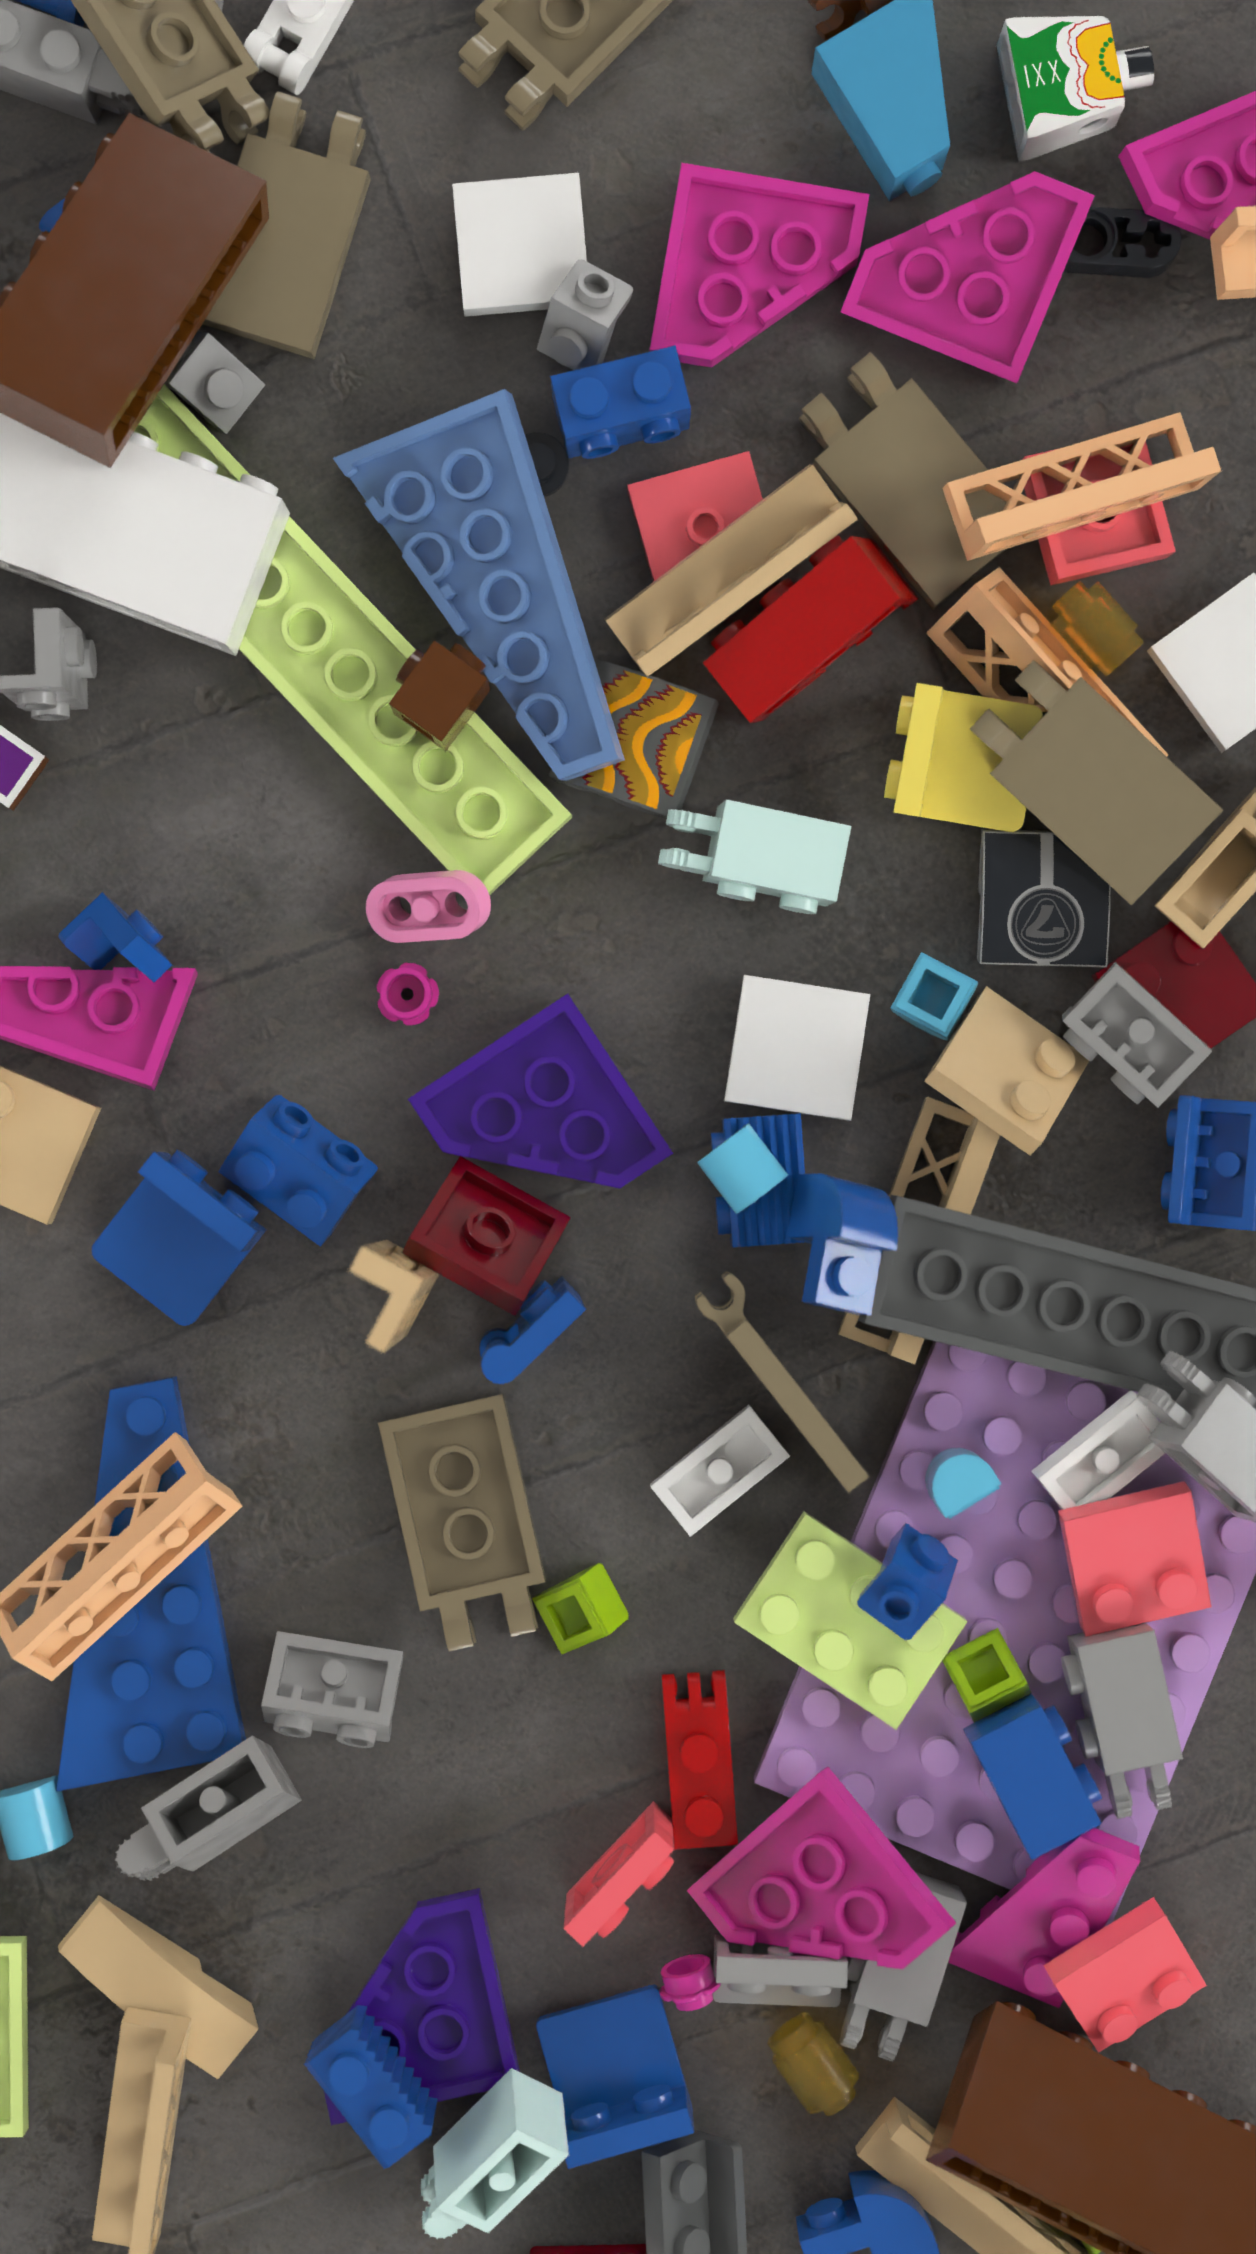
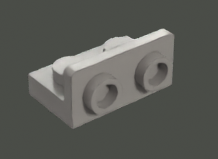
M1116 962L1073 1007L1070 1006L1062 1014V1021L1070 1027L1063 1037L1089 1061H1092L1099 1054L1117 1071L1110 1080L1136 1104H1139L1147 1097L1158 1108L1212 1052L1209 1046Z
M277 1631L261 1704L264 1721L274 1724L273 1730L277 1733L291 1737H310L313 1730L337 1734L336 1740L338 1742L359 1748L374 1747L375 1741L390 1742L392 1716L403 1663V1651Z
M715 1935L713 1972L716 1983H721V1986L712 1993L713 1999L718 2003L837 2007L841 2002V1988H847L848 1960L846 1956L837 1960L789 1952L788 1947L755 1943L753 1946L729 1943L722 1935Z

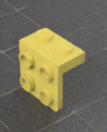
M917 683L914 697L902 695L896 734L907 736L903 761L892 759L890 761L884 798L896 800L894 813L1007 832L1019 830L1024 823L1026 807L990 774L1003 759L979 739L970 728L990 709L1023 739L1043 717L1041 709L1031 704L943 690V687Z

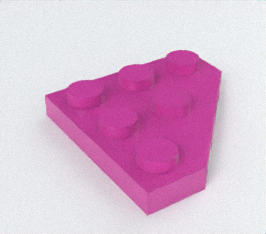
M1256 91L1124 147L1118 157L1145 214L1210 240V236L1236 207L1256 206Z
M681 163L650 351L676 345L680 363L712 368L844 275L858 263L870 194Z
M1034 171L902 234L864 250L841 313L1017 383L1095 195Z
M829 1767L820 1771L687 1890L729 1943L753 1946L755 1943L788 1947L789 1952L837 1960L846 1956L877 1961V1966L901 1970L907 1967L956 1924V1921Z

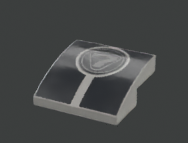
M982 829L978 892L981 896L977 960L979 964L1107 967L1111 886L1050 830H1017L1015 832H1007L995 829Z

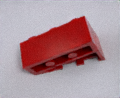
M839 535L835 536L809 558V562L814 568L797 583L794 584L790 578H786L763 596L759 603L765 610L745 626L742 620L739 619L713 639L711 645L716 652L708 657L703 664L749 723L764 721L826 672L825 668L853 645L858 647L873 635L871 630L898 607H901L904 611L919 599L873 539L851 536L844 542Z

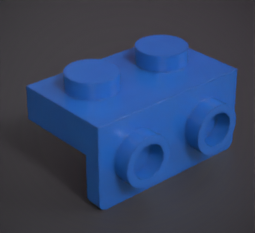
M275 1095L250 1119L218 1172L321 1247L331 1236L359 1192L373 1178L378 1167L366 1158L356 1145L340 1139L314 1120L304 1107L288 1101L281 1095Z
M1180 1095L1178 1109L1172 1108L1170 1110L1166 1128L1167 1143L1170 1147H1174L1172 1172L1165 1173L1161 1185V1206L1163 1210H1168V1222L1256 1231V1102L1207 1099Z

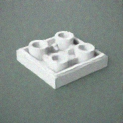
M579 173L452 184L465 317L547 310L551 297L578 260L587 261Z
M1255 573L1249 575L1147 650L1153 661L1221 753L1256 729Z
M744 975L724 1102L851 1121L871 994Z

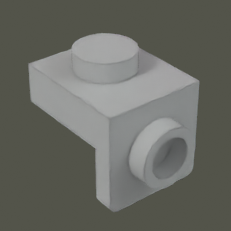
M578 260L551 297L537 350L573 370L602 364L615 323L629 303L633 287L585 260Z
M197 331L164 383L215 429L224 434L230 431L266 385L211 334Z

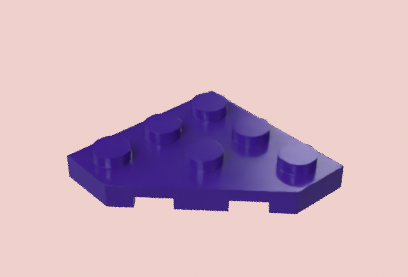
M568 993L408 1098L442 1152L622 1188L673 1154Z
M477 1888L418 1901L348 2012L357 2005L367 2006L366 2015L375 2016L374 2026L383 2027L382 2036L391 2037L389 2046L398 2047L397 2056L406 2057L405 2067L414 2068L413 2077L422 2078L421 2087L430 2088L429 2097L438 2098L437 2102L489 2091L511 2068L519 2072L520 2069L481 1890ZM324 2091L331 2125L348 2122Z

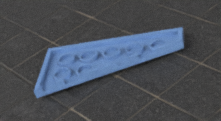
M505 389L334 457L333 460L343 474L351 479L366 500L364 504L376 521L385 527L403 553V559L455 633L464 639L473 654L486 665L483 670L484 674L500 690L516 713L515 718L558 779L568 781L624 761V755L513 394Z

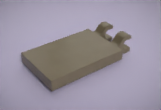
M71 0L151 124L159 127L170 122L175 136L210 153L209 149L222 143L224 138L216 122L203 109V105L215 99L218 100L224 128L236 144L245 141L247 133L256 135L258 133L256 126L269 119L270 111L267 104L250 85V82L260 70L215 0Z
M484 0L475 9V22L483 29L468 40L458 52L459 57L465 61L459 67V72L478 88L493 74L502 57L507 52L511 54L529 73L516 82L505 95V100L510 105L506 108L504 114L523 131L535 121L552 95L568 107L673 0Z
M277 91L270 110L266 138L247 133L237 165L266 180L269 219L202 324L315 359L371 181L369 171L355 167L364 144L366 130L361 128L362 117L338 110L332 124L326 157L297 149L295 147L306 118V111L300 109L302 99Z
M869 352L851 367L850 371L852 374L847 377V380L873 411L848 431L835 407L820 393L802 408L803 415L799 417V421L825 450L814 459L813 465L843 503L848 504L858 521L932 610H934L1005 551L1001 550L967 561L942 489L947 482L984 472L988 469L912 378L897 390L883 365ZM984 489L965 494L974 521L978 518L1003 511L1006 505V501Z
M1032 661L1015 681L1048 710L1040 721L1021 739L992 710L988 709L970 730L1003 759L990 774L1132 906L1224 810L1082 677L1066 691L1038 663Z
M724 1271L720 1276L730 1288L729 1300L723 1305H713L699 1291L694 1295V1299L700 1312L708 1319L716 1322L847 1492L850 1493L869 1478V1475L745 1318L743 1312L746 1296L745 1289L738 1278L729 1271Z
M504 1394L378 1423L419 1609L421 1612L439 1607L448 1651L474 1646V1643L477 1642L466 1601L502 1593L511 1637L537 1631L538 1623L528 1586L546 1582V1577Z

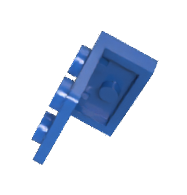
M176 1150L172 1156L167 1152H153L138 1171L144 1177L143 1181L94 1242L92 1255L96 1261L177 1324L187 1326L196 1322L267 1229L254 1220L259 1212L249 1202L230 1189L224 1195H221L203 1181L208 1172L180 1150Z

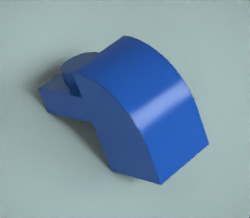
M797 1174L786 1238L812 1244L802 1302L855 1315H871L882 1251H896L898 1223L896 1211L890 1197L881 1189L825 1174Z
M874 2170L848 2173L853 2199L842 2201L840 2198H827L812 2204L806 2210V2214L796 2216L799 2242L803 2254H849L868 2247L871 2254H940L927 2211L922 2208L911 2194L892 2184Z

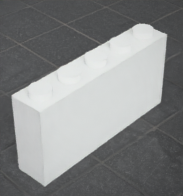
M0 413V568L236 656L290 515L282 498L276 496L278 488L265 480L248 474H242L239 482L216 474L218 466L215 463L190 452L183 451L179 459L156 451L158 444L155 441L137 432H133L116 461L109 468Z

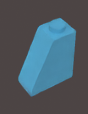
M894 0L817 46L811 71L812 76L889 201L906 191L910 196H916L934 185L942 176L941 170L944 167L950 148L933 0Z

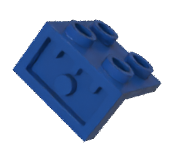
M648 1985L543 2015L537 2019L536 2029L553 2089L563 2094L569 2152L565 2160L568 2169L694 2133L693 2107L663 2000L660 1997L657 1985Z

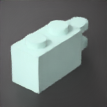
M727 799L717 806L715 817L683 810H668L666 825L685 833L695 832L711 836L708 856L693 854L680 848L661 849L658 860L660 865L704 875L703 881L718 884L717 894L723 897L751 902L755 900L756 892L780 897L779 907L793 912L816 914L818 905L825 907L837 902L851 826Z
M511 2068L433 2146L434 2165L428 2170L429 2173L424 2174V2178L421 2179V2196H423V2201H427L430 2204L422 2212V2229H425V2234H429L430 2238L445 2239L448 2236L452 2237V2234L457 2233V2229H462L466 2224L489 2233L569 2155L563 2094Z

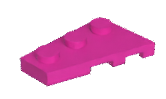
M0 966V1039L155 1091L196 981L197 970L196 968H172V971H166L159 979L153 982L138 970L137 967H113V970H72L71 967Z
M1093 1828L1041 1855L1026 1868V1877L1002 1898L996 1895L980 1909V1918L962 1934L958 1931L948 1963L1060 2008L1064 1999L1043 1965L1104 1928L1140 1863L1139 1846Z

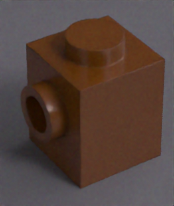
M434 640L426 653L417 649L404 663L396 678V681L402 686L389 702V706L395 716L446 752L491 690L488 679L481 674L486 665L473 653L457 643L450 650H447Z

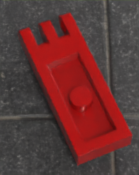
M725 1670L712 1671L711 1688L714 1696L709 1697L701 1696L700 1672H688L689 1698L676 1699L678 1686L674 1674H662L674 1850L738 1845Z

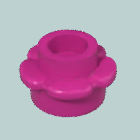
M403 963L396 970L388 969L382 974L377 984V991L380 993L378 1007L381 1013L392 1022L401 1020L408 1026L420 1024L429 1017L430 1008L438 1003L439 989L436 981L429 979L426 969L415 963ZM406 988L413 991V998L408 1001L404 1000L401 996L402 991Z
M702 1954L686 1955L670 1961L661 1969L664 1986L660 1988L659 1994L662 2000L667 2002L673 2001L678 2010L693 2011L710 2004L713 2000L712 1993L719 1989L721 1983H716L708 1956Z

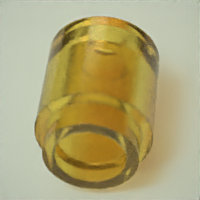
M1080 580L1051 606L1059 615L1050 624L1051 627L1090 670L1096 666L1105 677L1144 643L1142 638L1134 631L1139 625L1099 581L1088 589Z
M804 2012L785 2022L772 2034L767 2043L774 2053L772 2063L809 2114L823 2111L826 2116H831L842 2110L854 2099L856 2090L853 2086L859 2078V2072L822 2021L815 2022L808 2012Z

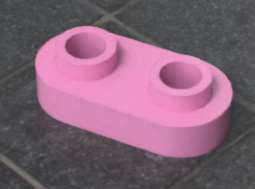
M463 870L395 875L376 885L370 891L366 900V915L371 927L380 937L394 943L464 938L485 924L491 910L490 896L483 882L472 873ZM456 892L464 897L468 910L463 909L458 904ZM400 897L405 898L409 902L411 914L402 908Z

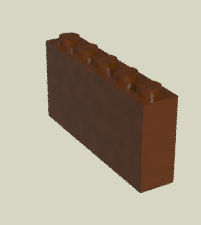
M128 113L115 134L112 132L108 133L101 141L96 153L95 165L83 183L77 181L69 189L64 200L62 215L50 232H42L36 239L31 250L30 263L17 282H9L0 294V413L111 468L267 223L269 209L266 180Z
M996 2001L973 2017L926 2161L1106 2254H1256L1255 2125L1242 2120H1227L1207 2109V2103L1197 2095L1182 2090L1171 2091L1150 2080V2074L1144 2068L1127 2061H1113L1093 2051L1092 2043L1086 2038L1068 2031L1057 2032L1035 2021V2014L1017 2003H1000Z

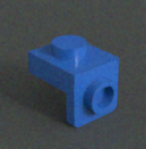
M103 892L58 935L61 942L93 970H101L118 953L124 956L153 982L159 979L172 966V963L156 945L163 938L160 931L139 910L136 909L129 916Z
M905 1523L891 1539L879 1573L861 1592L857 1604L862 1610L902 1639L910 1640L945 1601L958 1560L949 1554L946 1547L939 1540L931 1535L921 1534Z

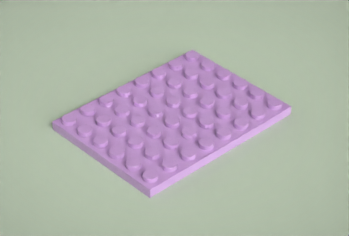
M933 1341L851 1542L883 1563L891 1539L907 1523L921 1534L933 1536L946 1547L949 1554L956 1558L958 1562L943 1603L968 1621L947 1653L996 1628L999 1629L1028 1682L1032 1695L1040 1703L1043 1710L1054 1705L1065 1723L1072 1741L1062 1747L1073 1768L1084 1763L1099 1789L1103 1799L1092 1805L1102 1824L1095 1828L1138 1845L1141 1854L1158 1813L1148 1795L1145 1769L1140 1768L1124 1772L1126 1784L1132 1797V1816L1117 1819L1112 1808L1103 1771L1096 1764L1094 1758L1085 1759L1081 1751L1075 1721L1085 1718L1080 1694L1070 1695L1061 1662L1062 1656L1071 1655L1067 1636L1083 1632L1079 1624L1058 1510H1061V1508L1031 1472L1130 1390ZM950 1448H965L976 1453L991 1466L1001 1482V1485H999L1000 1489L951 1519L945 1518L939 1512L927 1492L925 1484L926 1471L931 1460L940 1452ZM1165 1453L1111 1498L1182 1481L1186 1482L1192 1492L1211 1608L1147 1622L1155 1630L1180 1747L1183 1752L1256 1574V1522L1238 1518ZM943 1662L940 1663L897 1730L799 1666L754 1774V1783L791 1798L820 1771L829 1767L888 1839L1010 1890L1026 1877V1868L1037 1859L1031 1860L1023 1847L963 1728L974 1722ZM1179 1760L1164 1763L1168 1786ZM1126 1888L1104 1927L1113 1922Z

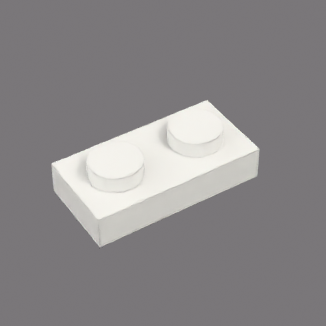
M1130 1390L1031 1472L1061 1510L1109 1499L1165 1454L1161 1448L1149 1439V1436L1160 1422L1139 1401L1137 1394Z
M748 1404L650 1483V1487L691 1537L788 1459L790 1455Z

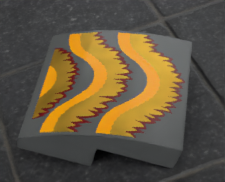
M594 658L625 760L568 781L559 780L552 769L548 777L559 784L613 799L621 806L667 819L668 810H682L719 702L714 698L651 675L647 677L642 672Z

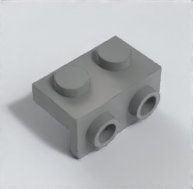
M60 608L33 609L35 674L0 676V692L14 702L18 708L24 711H31L32 719L42 721L66 720L70 718V710L88 709L87 678H95L97 674L95 644L92 639L86 640V634Z

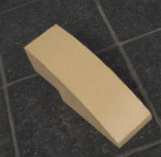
M1256 787L1219 827L1154 905L1201 948L1206 947L1256 891Z
M98 1895L58 1945L59 1952L124 2012L128 2006L191 2018L186 2059L216 2079L220 2078L259 2030L251 2002L202 1972L200 1959L100 1895Z

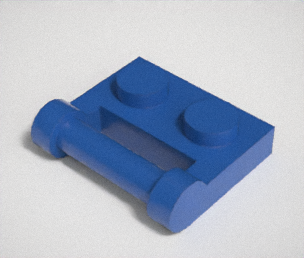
M562 1276L552 1286L545 1279L538 1283L523 1302L520 1308L521 1312L519 1313L521 1316L507 1330L494 1328L482 1336L479 1344L483 1374L488 1380L497 1384H505L515 1379L586 1310L579 1293Z

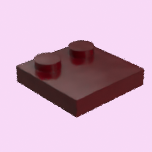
M1169 921L1107 964V967H1103L1091 975L1096 983L1116 962L1210 1048H1213L1256 1018V983L1220 931L1205 948H1201L1172 921Z
M460 1156L408 1238L402 1254L516 1316L571 1217Z

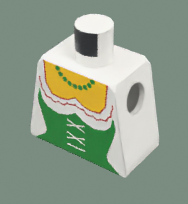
M1104 16L1014 17L1004 21L997 43V51L1019 162L1033 159L1112 129L1116 126L1125 107L1124 91L1153 85L1154 63L1150 48L1143 46L1116 51L1111 23Z

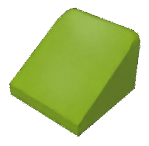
M601 1563L586 1568L532 1598L561 1655L610 1635L629 1617L624 1603Z
M998 1628L947 1653L942 1660L974 1723L1031 1694L1028 1682Z

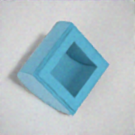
M921 952L890 1008L896 1015L910 1024L947 1041L975 992L978 981Z
M749 1123L697 1162L735 1214H738L788 1176Z
M950 1448L937 1454L928 1465L925 1475V1484L929 1496L939 1512L949 1519L1000 1489L999 1485H1001L991 1466L976 1453L965 1448Z
M58 1775L0 1790V1830L8 1860H21L44 1854L65 1845L74 1837L62 1791L56 1792Z

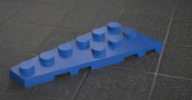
M177 1376L110 1390L94 1506L174 1432L182 1436L189 1443ZM178 1460L161 1475L157 1492H166L186 1474ZM134 1507L125 1508L114 1518L110 1536H118L130 1525ZM208 1539L73 1662L56 1792L211 1762L246 1740Z

